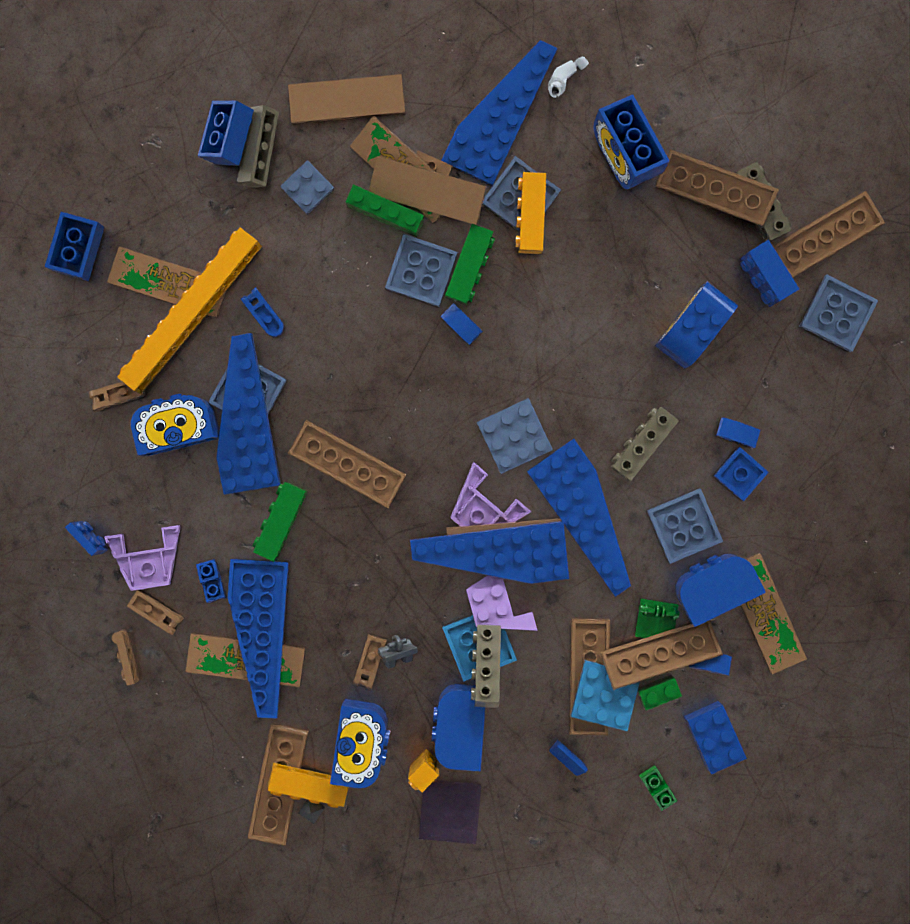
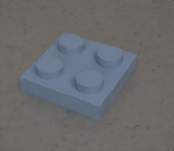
M308 160L280 186L307 215L334 190V187Z

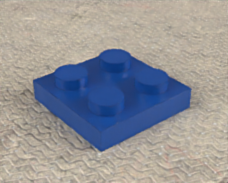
M738 447L713 476L741 501H744L769 472L741 447Z
M70 522L65 527L91 556L103 554L108 550L105 545L106 541L101 536H96L93 533V528L88 522Z

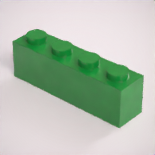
M354 184L346 199L348 208L416 238L424 222V215Z
M471 224L446 291V299L467 306L468 301L472 303L475 291H472L473 287L480 282L482 274L479 271L481 266H486L489 257L486 255L488 248L492 249L495 241L493 237L494 231Z
M289 482L279 485L276 492L278 495L277 500L271 503L268 510L270 512L268 520L264 519L260 527L263 531L260 537L257 536L253 542V553L273 562L277 561L307 495V490Z

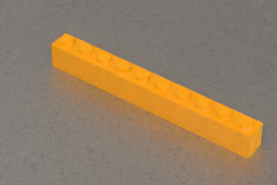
M241 227L234 231L227 244L223 245L218 250L217 256L207 263L204 272L194 279L190 289L186 290L182 294L181 300L170 308L167 317L157 324V329L152 335L147 336L144 345L133 353L132 359L120 369V374L117 377L141 395L261 249L260 243Z

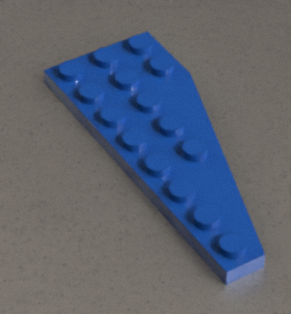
M540 40L457 126L441 161L493 187L557 52V48Z
M252 333L231 337L216 456L224 495L279 486L281 484Z
M572 439L528 470L527 473L616 597L631 586L597 471L575 439Z
M563 521L410 540L411 556L414 561L531 584L569 579Z
M230 559L227 598L231 607L232 618L235 623L256 714L259 718L277 719L289 562Z

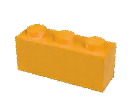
M427 749L410 764L408 775L410 786L416 791L419 789L422 793L439 776L440 762Z

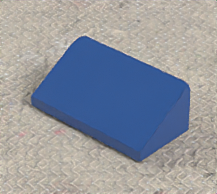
M557 740L549 749V752L576 776L588 771L586 764L560 741Z

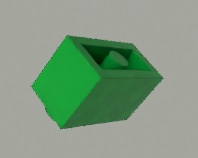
M672 675L638 687L637 691L645 710L682 697L677 681Z

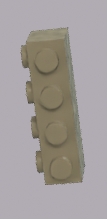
M260 105L250 107L254 111L237 183L251 188L266 187L279 114L277 110Z
M758 162L736 172V174L772 186L767 182L765 171L762 166H759ZM775 198L764 227L756 224L764 242L768 239L772 242L791 231V223L784 216L780 201Z
M663 407L653 408L647 415L648 421L645 424L641 423L635 430L636 436L633 439L629 438L623 445L624 451L621 454L617 453L611 460L613 463L611 468L627 481H632L679 422L678 419Z
M477 625V631H473V643H476V650L472 651V662H476V669H472V681H475V688H471V700H475V707L498 708L501 626Z

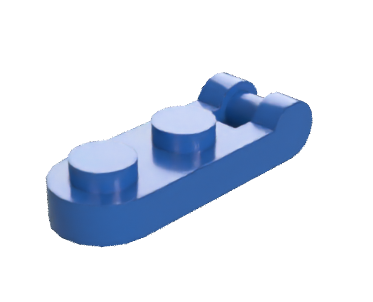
M255 287L251 290L252 293L248 296H243L241 301L269 336H281L284 332L283 322ZM258 299L259 303L253 306L251 302Z

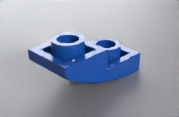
M455 303L440 316L469 345L483 332Z
M721 417L716 436L730 442L740 443L749 448H756L760 430L744 423Z
M213 559L196 564L206 602L211 603L225 599L226 594L216 560Z
M723 654L690 665L689 668L729 676L732 656Z

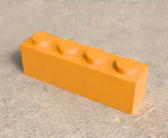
M523 172L522 178H518V190H521V197L517 199V209H521V212L516 220V228H520V235L516 236L515 247H519V253L542 254L546 173Z
M273 763L267 791H271L270 793L276 796L285 794L290 795L289 797L295 800L304 798L314 804L323 802L327 803L330 807L338 808L339 806L344 807L349 787L330 784L331 775Z

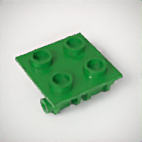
M640 599L635 637L647 638L675 629L676 619L680 615V611H678L679 604Z

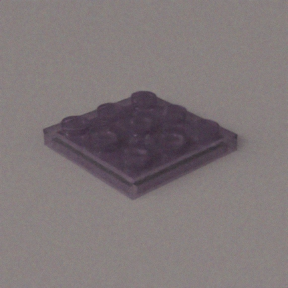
M434 780L424 790L422 795L419 839L476 844L481 784Z

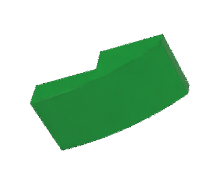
M655 765L639 775L661 811L677 802L676 797Z

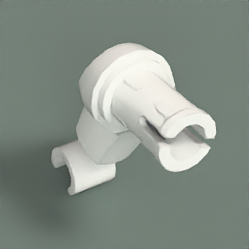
M580 57L574 63L570 60L557 67L548 83L549 94L554 98L563 94L567 79L577 72V66L580 70H583L589 64L587 59Z

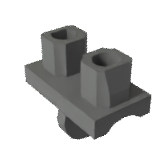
M398 635L392 636V642L388 643L387 646L378 648V654L388 669L396 666L397 659H401L405 663L413 661V654L418 653L417 647L413 646L410 639H400Z

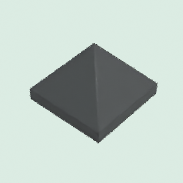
M307 799L298 814L314 824L325 807L321 804L311 803Z

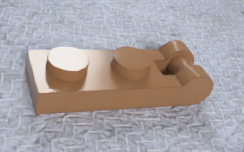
M124 382L90 391L89 397L93 401V411L98 412L108 407L145 397V393L143 391L140 395ZM104 396L105 401H101L100 397Z
M141 590L136 591L127 605L128 608L171 635L175 633L178 623H181L184 619L181 615L173 612ZM166 617L172 619L169 624L164 622Z
M121 630L112 635V641L117 644V658L123 668L121 671L122 679L126 681L128 686L137 683L139 677L128 632Z
M368 634L353 686H362L366 688L365 690L371 691L381 661L378 648L385 646L386 639ZM362 674L368 675L369 679H362Z

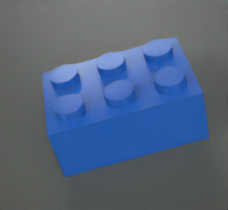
M212 101L198 157L213 164L239 166L254 110L238 101Z
M60 212L45 268L89 282L105 227L99 222Z
M769 239L740 258L742 269L748 272L752 285L756 289L758 288L764 304H768L769 307L799 290V287Z
M719 701L683 716L704 765L710 774H714L747 759L726 710Z

